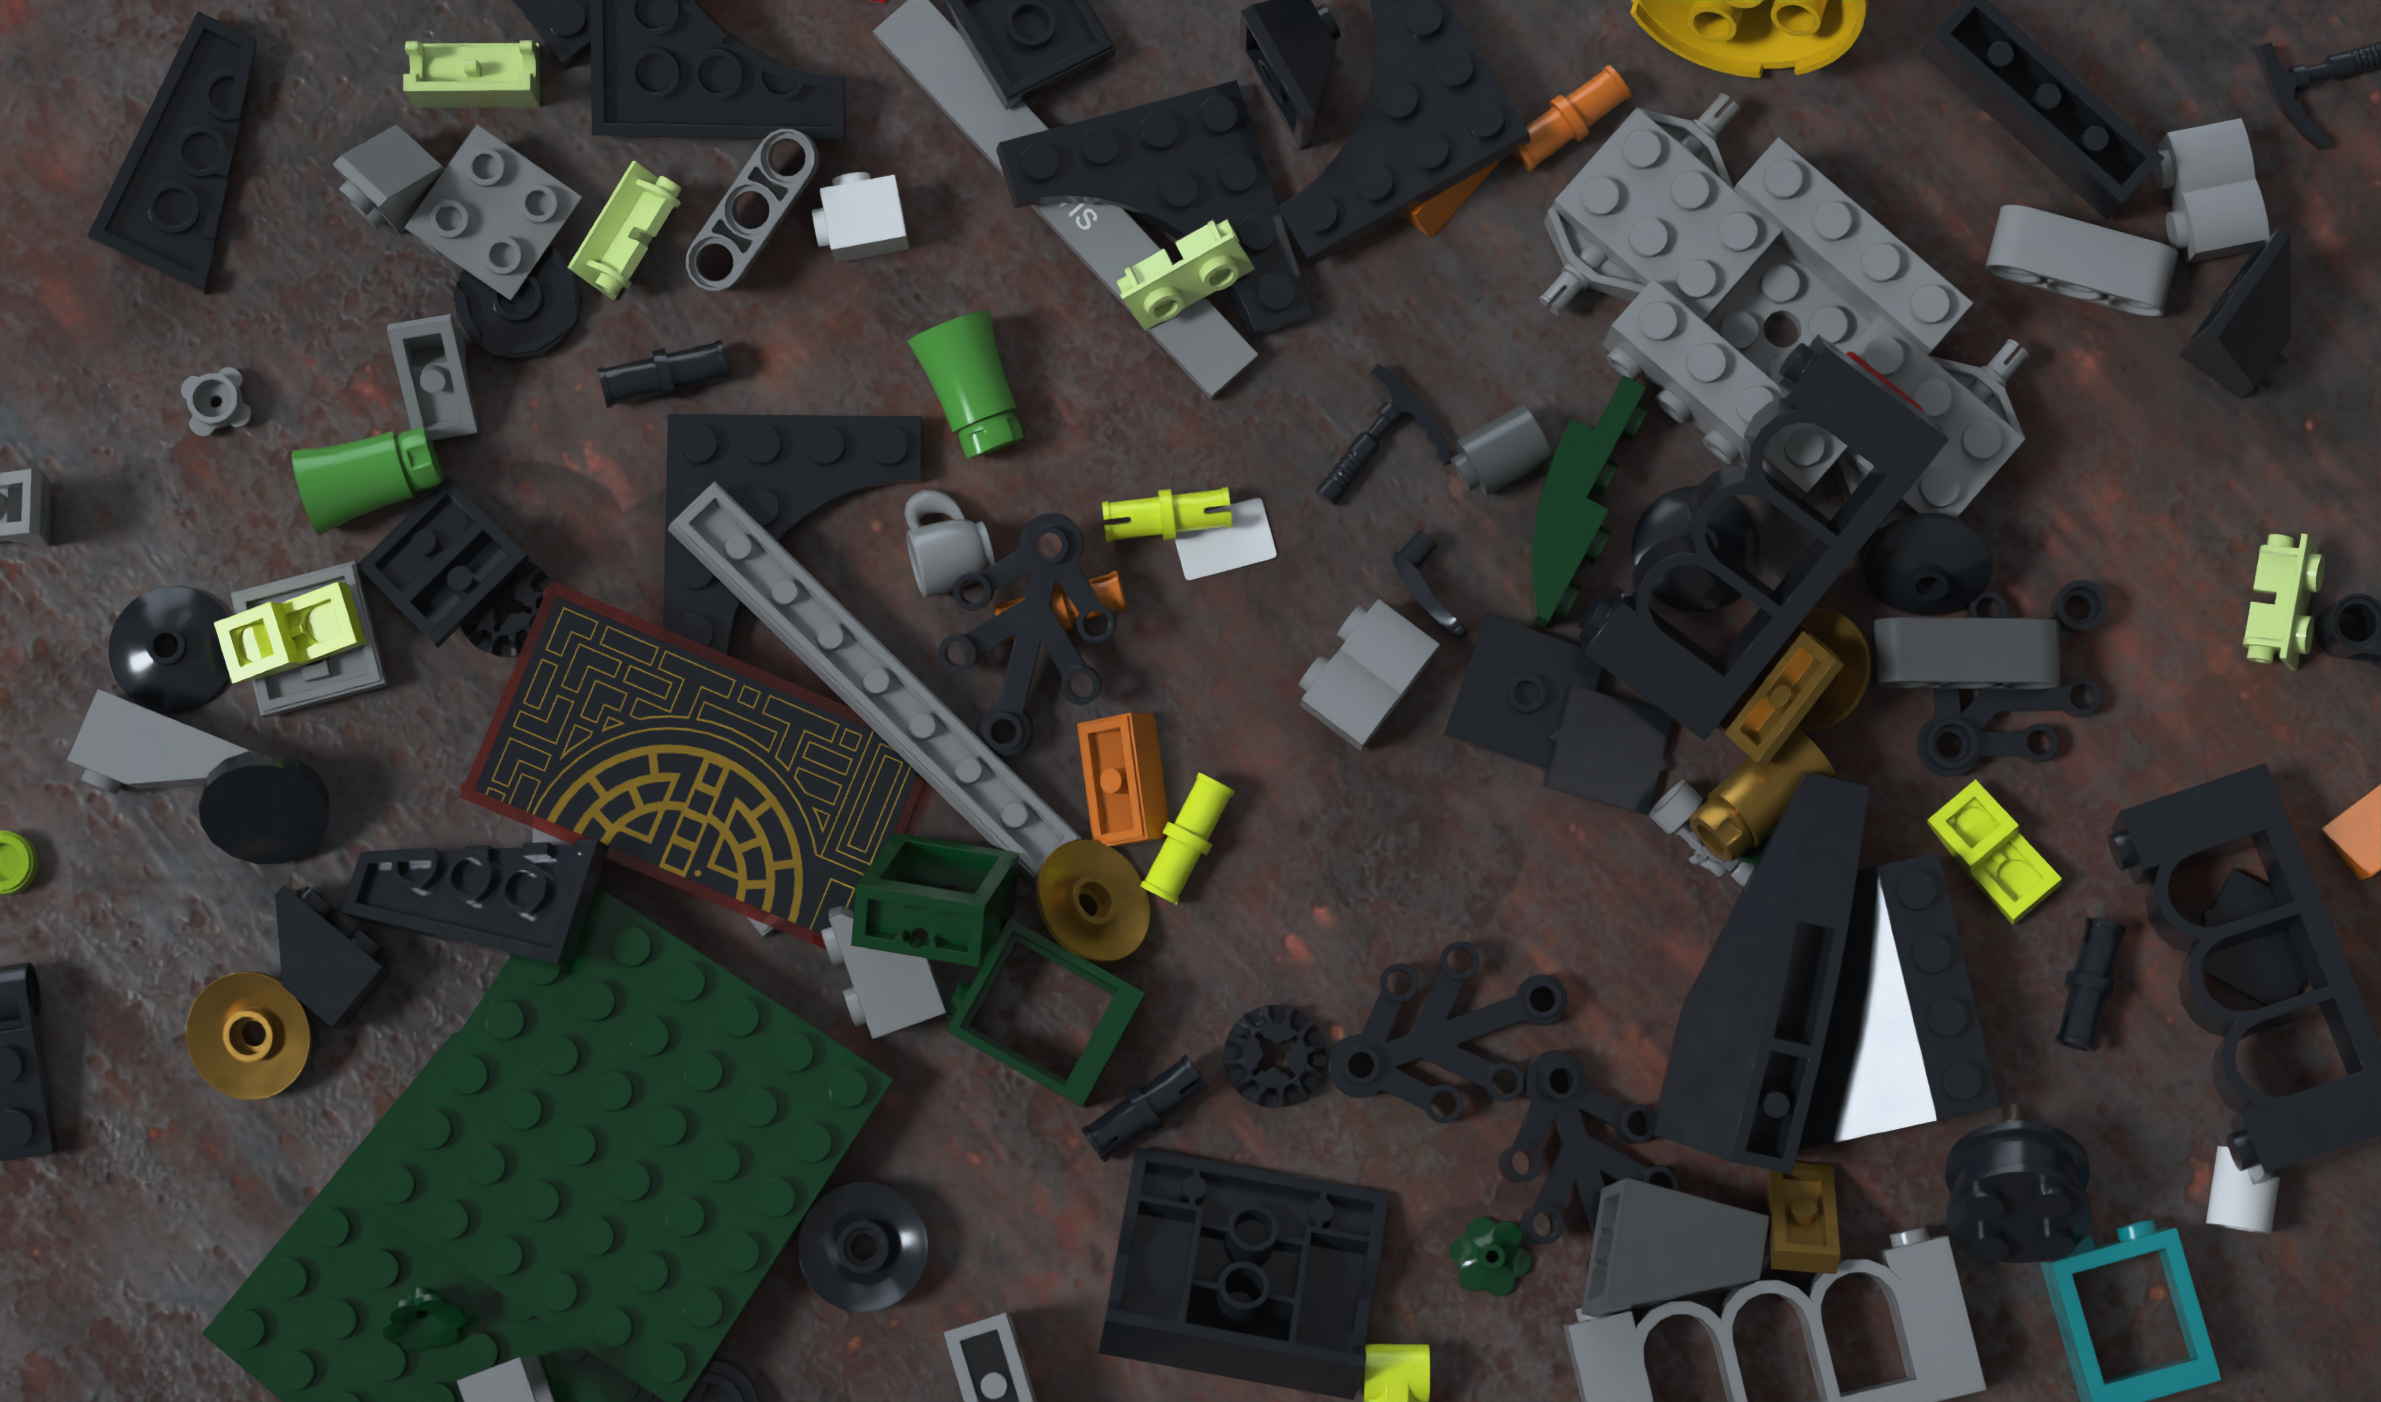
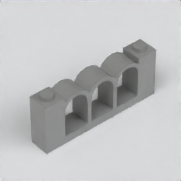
M1927 1226L1889 1235L1892 1247L1875 1251L1878 1263L1868 1259L1839 1260L1837 1274L1815 1273L1806 1282L1803 1292L1798 1287L1780 1280H1756L1731 1289L1720 1301L1715 1313L1711 1309L1694 1302L1676 1300L1646 1308L1635 1320L1630 1310L1590 1317L1581 1314V1307L1575 1309L1578 1321L1563 1324L1581 1402H1654L1644 1364V1344L1649 1331L1660 1320L1676 1314H1685L1693 1317L1707 1329L1713 1342L1727 1402H1748L1733 1343L1732 1325L1737 1311L1747 1300L1765 1293H1772L1784 1298L1795 1309L1800 1320L1819 1396L1817 1399L1804 1402H1938L1987 1389L1948 1236L1930 1238ZM1858 1272L1871 1277L1885 1294L1906 1378L1840 1393L1822 1323L1821 1303L1826 1290L1837 1278L1848 1273Z

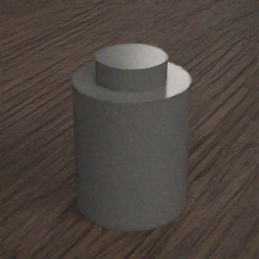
M1521 404L1455 441L1459 454L1450 458L1452 466L1466 490L1471 491L1477 487L1484 496H1488L1553 460V455L1537 421L1527 407Z

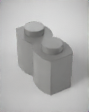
M2242 119L2167 132L2158 144V152L2164 159L2153 170V175L2159 189L2167 188L2172 202L2173 211L2168 212L2166 215V229L2172 248H2181L2186 264L2255 251L2270 237L2263 197L2255 177L2252 150Z
M1380 599L1373 604L1369 611L1360 604L1354 609L1337 633V636L1345 641L1330 661L1323 655H1320L1298 684L1307 691L1301 699L1300 706L1359 751H1362L1373 738L1399 701L1428 666L1440 646L1439 643Z

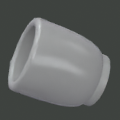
M922 490L912 495L908 500L904 512L907 525L910 528L906 535L907 546L918 588L924 597L953 591L956 580L963 574L974 571L982 572L995 564L992 546L984 523L982 521L974 523L971 520H966L956 501L946 493L937 490ZM943 513L953 519L920 526V519L927 514ZM969 579L964 584V587L978 582V580Z

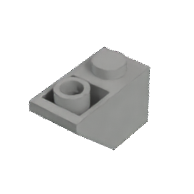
M397 124L344 153L332 164L345 180L340 186L339 191L350 201L351 206L377 230L386 221L400 235L406 230L404 227L445 170L439 162Z
M843 906L829 910L831 927L821 930L833 966L845 963L853 987L843 990V994L855 1027L867 1023L872 1039L946 1013L945 1003L929 959L851 946L854 911Z

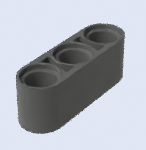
M1895 617L1875 620V686L1929 689H2050L2060 687V621L2028 618Z

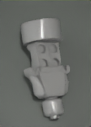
M1685 780L1679 781L1656 803L1649 813V817L1667 834L1672 832L1675 835L1679 834L1688 842L1691 848L1696 850L1694 852L1695 855L1689 858L1692 864H1700V866L1709 869L1718 877H1722L1730 872L1731 877L1740 886H1745L1754 869L1752 863L1742 862L1738 859L1732 862H1723L1707 850L1703 842L1693 832L1689 822V818L1703 805L1701 803L1703 797Z

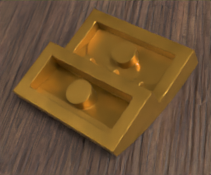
M1800 623L1719 723L1726 730L1724 734L1752 760L1765 768L1844 666L1843 662L1816 635Z

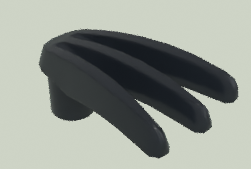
M1419 529L1399 552L1395 550L1392 561L1402 581L1421 606L1443 627L1456 637L1461 638L1469 631L1449 613L1432 590L1426 577L1418 570L1422 563L1438 547L1431 538Z

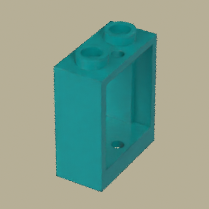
M2154 1219L2140 1221L2117 1228L2118 1241L2095 1247L2092 1236H2088L2075 1246V1250L2070 1256L2063 1259H2049L2040 1262L2080 1402H2145L2222 1380L2177 1228L2157 1229ZM2158 1250L2189 1356L2103 1380L2072 1274Z

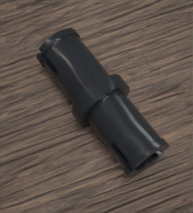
M721 340L667 354L665 348L652 350L653 357L607 368H597L607 408L613 407L616 404L663 394L664 400L676 397V390L723 379L725 381L731 379Z
M2087 917L2084 923L2085 929L2074 971L2067 972L2064 986L2069 988L2059 1031L2054 1041L2071 1049L2095 1052L2107 998H2114L2117 984L2112 981L2122 938L2127 928L2110 920Z
M1185 1054L1181 1057V1060L1140 1088L1137 1084H1134L1125 1091L1128 1096L1126 1099L1088 1126L1082 1127L1081 1131L1095 1152L1098 1151L1102 1161L1107 1162L1112 1155L1150 1128L1156 1133L1166 1126L1163 1121L1164 1118L1210 1087L1197 1067L1193 1065L1191 1059Z

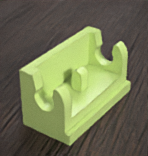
M520 40L519 43L422 44L421 41H406L405 51L409 55L410 74H403V91L414 108L540 107V44L535 43L534 40Z

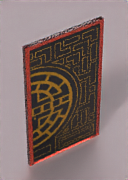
M551 580L549 585L543 590V600L469 774L460 785L461 793L459 798L572 845L577 844V840L598 839L609 846L606 856L608 860L827 950L821 930L831 927L829 910L843 906L854 911L856 884L893 834H904L925 779L852 708Z

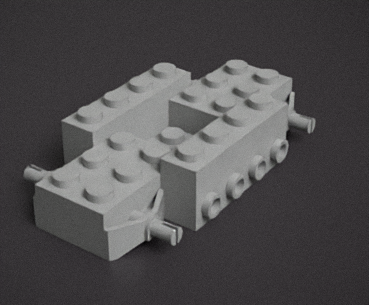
M1720 93L1718 98L1698 120L1694 119L1693 121L1637 107L1559 194L1547 212L1544 223L1564 266L1561 269V275L1539 297L1540 302L1547 308L1555 297L1564 290L1550 308L1553 314L1559 316L1580 290L1585 292L1588 288L1631 301L1632 303L1611 325L1602 344L1610 352L1606 356L1608 362L1622 376L1625 375L1634 381L1640 377L1658 393L1654 398L1655 402L1671 418L1680 423L1688 419L1704 432L1706 436L1702 441L1716 457L1727 464H1732L1736 460L1743 467H1747L1743 455L1744 433L1753 415L1767 403L1784 397L1778 386L1784 378L1779 374L1782 364L1799 344L1804 343L1809 346L1818 334L1843 353L1854 352L1923 408V413L1937 422L1949 439L1870 538L1872 539L1887 524L1912 514L1941 513L1958 517L2025 440L2005 387L2006 381L2029 358L2028 352L2022 347L2010 362L2005 365L2004 361L2019 345L2016 341L2008 339L1987 366H1981V368L1928 356L1970 308L1973 302L1779 137L1734 188L1716 144L1717 135L1740 112L1739 106L1736 102L1732 101L1718 118H1715L1727 105L1730 99L1729 96ZM1773 316L1789 318L1797 327V342L1785 348L1772 345L1764 334L1765 321ZM1794 423L1782 427L1768 441L1763 451L1762 462L1763 469L1772 478L1800 499L1805 497L1830 468L1845 501H1847L1874 467V465L1830 432L1813 423Z

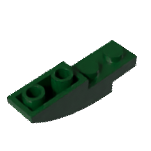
M1625 375L1621 379L1594 430L1571 418L1556 449L1553 460H1551L1540 491L1532 525L1529 551V598L1532 622L1542 629H1545L1552 615L1564 621L1582 588L1572 582L1571 579L1582 559L1594 565L1612 532L1601 526L1609 509L1588 499L1587 496L1591 492L1600 498L1602 497L1619 465L1608 459L1617 440L1620 437L1631 443L1649 410L1638 404L1646 386Z

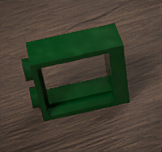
M894 833L856 884L851 946L979 967L1002 932L1008 919L1014 913L1019 853ZM945 885L956 886L958 891L946 890ZM923 928L926 930L928 938L922 940L916 937L915 929Z
M1009 918L1002 932L982 961L983 966L973 984L970 986L961 981L945 1008L946 1013L943 1014L952 1020L946 1031L993 1059L1084 1108L1146 997L1145 992L1082 957L1071 954L1062 946ZM1017 944L1113 996L1068 1080L972 1028L975 1019Z

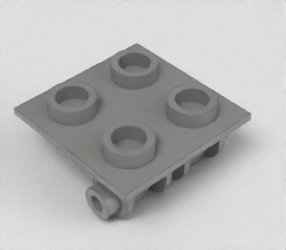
M476 124L404 228L421 239V243L439 256H446L511 301L582 196Z

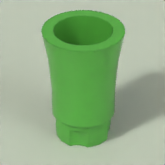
M990 310L974 312L947 321L907 341L928 376L942 405L952 433H959L960 444L968 460L994 453L1024 439L1022 428L1014 413L1018 408L1001 362Z
M424 427L404 431L399 434L393 430L366 439L327 447L292 450L291 454L293 470L303 505L315 532L319 536L354 518L387 505L416 497V492L443 483L442 471L433 441L427 428Z

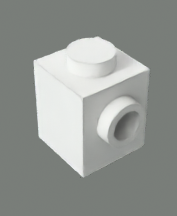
M866 172L849 173L834 178L832 180L833 186L820 188L823 208L812 209L814 228L818 246L830 245L835 263L910 249L895 175L870 179V174Z

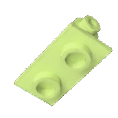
M632 161L567 268L610 299L615 300L622 287L629 289L632 284L629 279L648 250L647 246L653 237H656L673 208L678 209L681 204L677 197L682 188L664 176L657 178L639 163Z
M1228 219L1219 224L1211 220L1207 225L1175 242L1183 260L1174 265L1166 250L1162 249L1136 265L1124 269L1126 276L1117 280V284L1122 292L1120 295L1144 330L1174 318L1181 310L1215 291L1231 286L1238 278L1255 269L1239 244V238Z
M2301 533L2299 548H2293L2294 538L2270 534L2267 545L2260 546L2253 590L2255 592L2276 594L2275 605L2251 602L2243 646L2248 648L2247 659L2250 661L2270 664L2273 662L2274 653L2280 654L2279 658L2290 670L2297 671L2299 655L2308 654L2313 641L2314 618L2307 616L2310 593L2319 592L2322 587L2325 557L2322 554H2318V547L2308 534Z

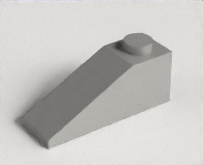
M98 689L67 760L86 768L81 778L82 781L117 794L122 783L138 790L202 786L206 781L208 773L223 760L250 750Z

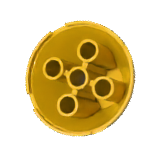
M1631 0L1633 5L1630 14L1652 38L1684 59L1731 75L1761 78L1763 69L1795 67V75H1801L1820 69L1841 57L1852 47L1863 28L1868 9V0Z

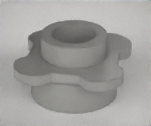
M224 367L218 374L208 373L200 377L191 376L184 381L181 387V394L187 400L188 409L193 415L189 421V426L196 435L209 437L214 433L215 429L230 425L235 428H243L249 423L252 411L243 402L240 388L243 385L244 379L239 371L231 367ZM216 396L221 397V406L217 408L212 407L211 400Z

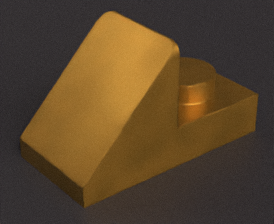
M1795 1162L1792 1174L1767 1169L1764 1215L1769 1216L1766 1237H1769L1770 1241L1769 1261H1771V1269L1837 1274L1840 1260V1244L1833 1165Z

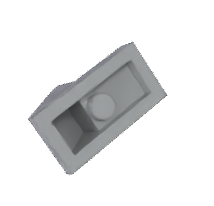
M448 314L388 324L387 332L411 430L427 428L432 440L478 433V418L465 367L466 342L452 315Z
M26 469L0 473V542L11 541L43 547L49 546L51 483L43 471Z

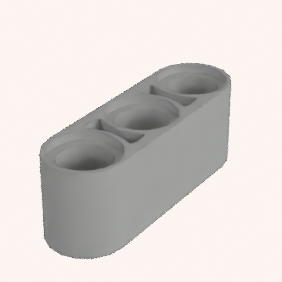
M779 129L770 133L761 142L687 252L686 269L689 277L697 286L708 291H721L736 286L745 277L817 171L819 151L815 142L807 134L794 129ZM787 139L797 141L803 147L806 154L803 168L793 176L780 174L772 162V154L775 147ZM752 191L762 194L769 204L767 221L755 229L744 226L737 216V204L740 198ZM713 244L725 246L733 257L731 273L720 281L709 278L701 267L703 252Z
M2004 205L2000 209L1985 268L1989 273L2013 282L2131 314L2159 317L2164 313L2179 252L2168 245L2035 208L2020 205Z

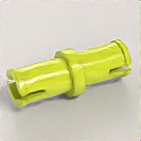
M1222 487L1219 490L1171 495V489L1158 490V497L1109 503L1104 501L1102 502L1104 520L1130 517L1129 522L1104 525L1106 543L1113 542V540L1163 535V540L1166 541L1176 539V533L1222 527H1226V529L1233 528L1230 510L1204 512V509L1208 507L1231 505L1228 487Z
M1198 773L1197 780L1175 823L1167 822L1162 832L1167 835V838L1145 881H1142L1140 885L1142 888L1177 905L1178 898L1201 853L1206 856L1208 855L1213 844L1207 841L1230 797L1235 793L1231 788L1201 773Z

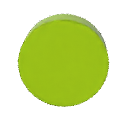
M0 831V896L16 895L27 889L34 881L39 867L38 855L32 843L25 837L10 831Z

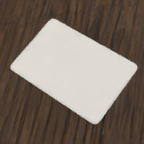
M1254 498L1205 511L1207 513L1230 510L1233 528L1226 529V527L1176 533L1175 543L1186 580L1198 579L1276 557L1277 553L1262 499Z

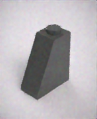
M1625 1178L1602 1188L1581 1314L1597 1317L1730 1290L1759 1280L1760 1275L1765 1271L1770 1260L1769 1237H1766L1769 1216L1630 1178Z

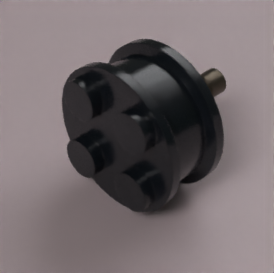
M2018 1104L2008 1105L2001 1111L2002 1122L1990 1124L1968 1133L1954 1144L1946 1157L1945 1180L1951 1192L1946 1206L1948 1229L1953 1238L1967 1249L1974 1259L1980 1262L2030 1263L2047 1259L2057 1260L2066 1258L2074 1252L2075 1246L2085 1238L2092 1225V1203L2085 1190L2090 1178V1164L2087 1153L2083 1146L2068 1133L2050 1125L2029 1122L2025 1107Z

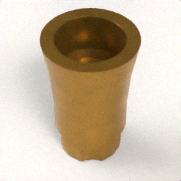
M1795 728L1765 768L1748 756L1730 776L1708 794V801L1689 818L1690 826L1707 850L1723 862H1732L1749 847H1757L1773 832L1804 771L1837 778L1836 773L1817 745L1802 731Z

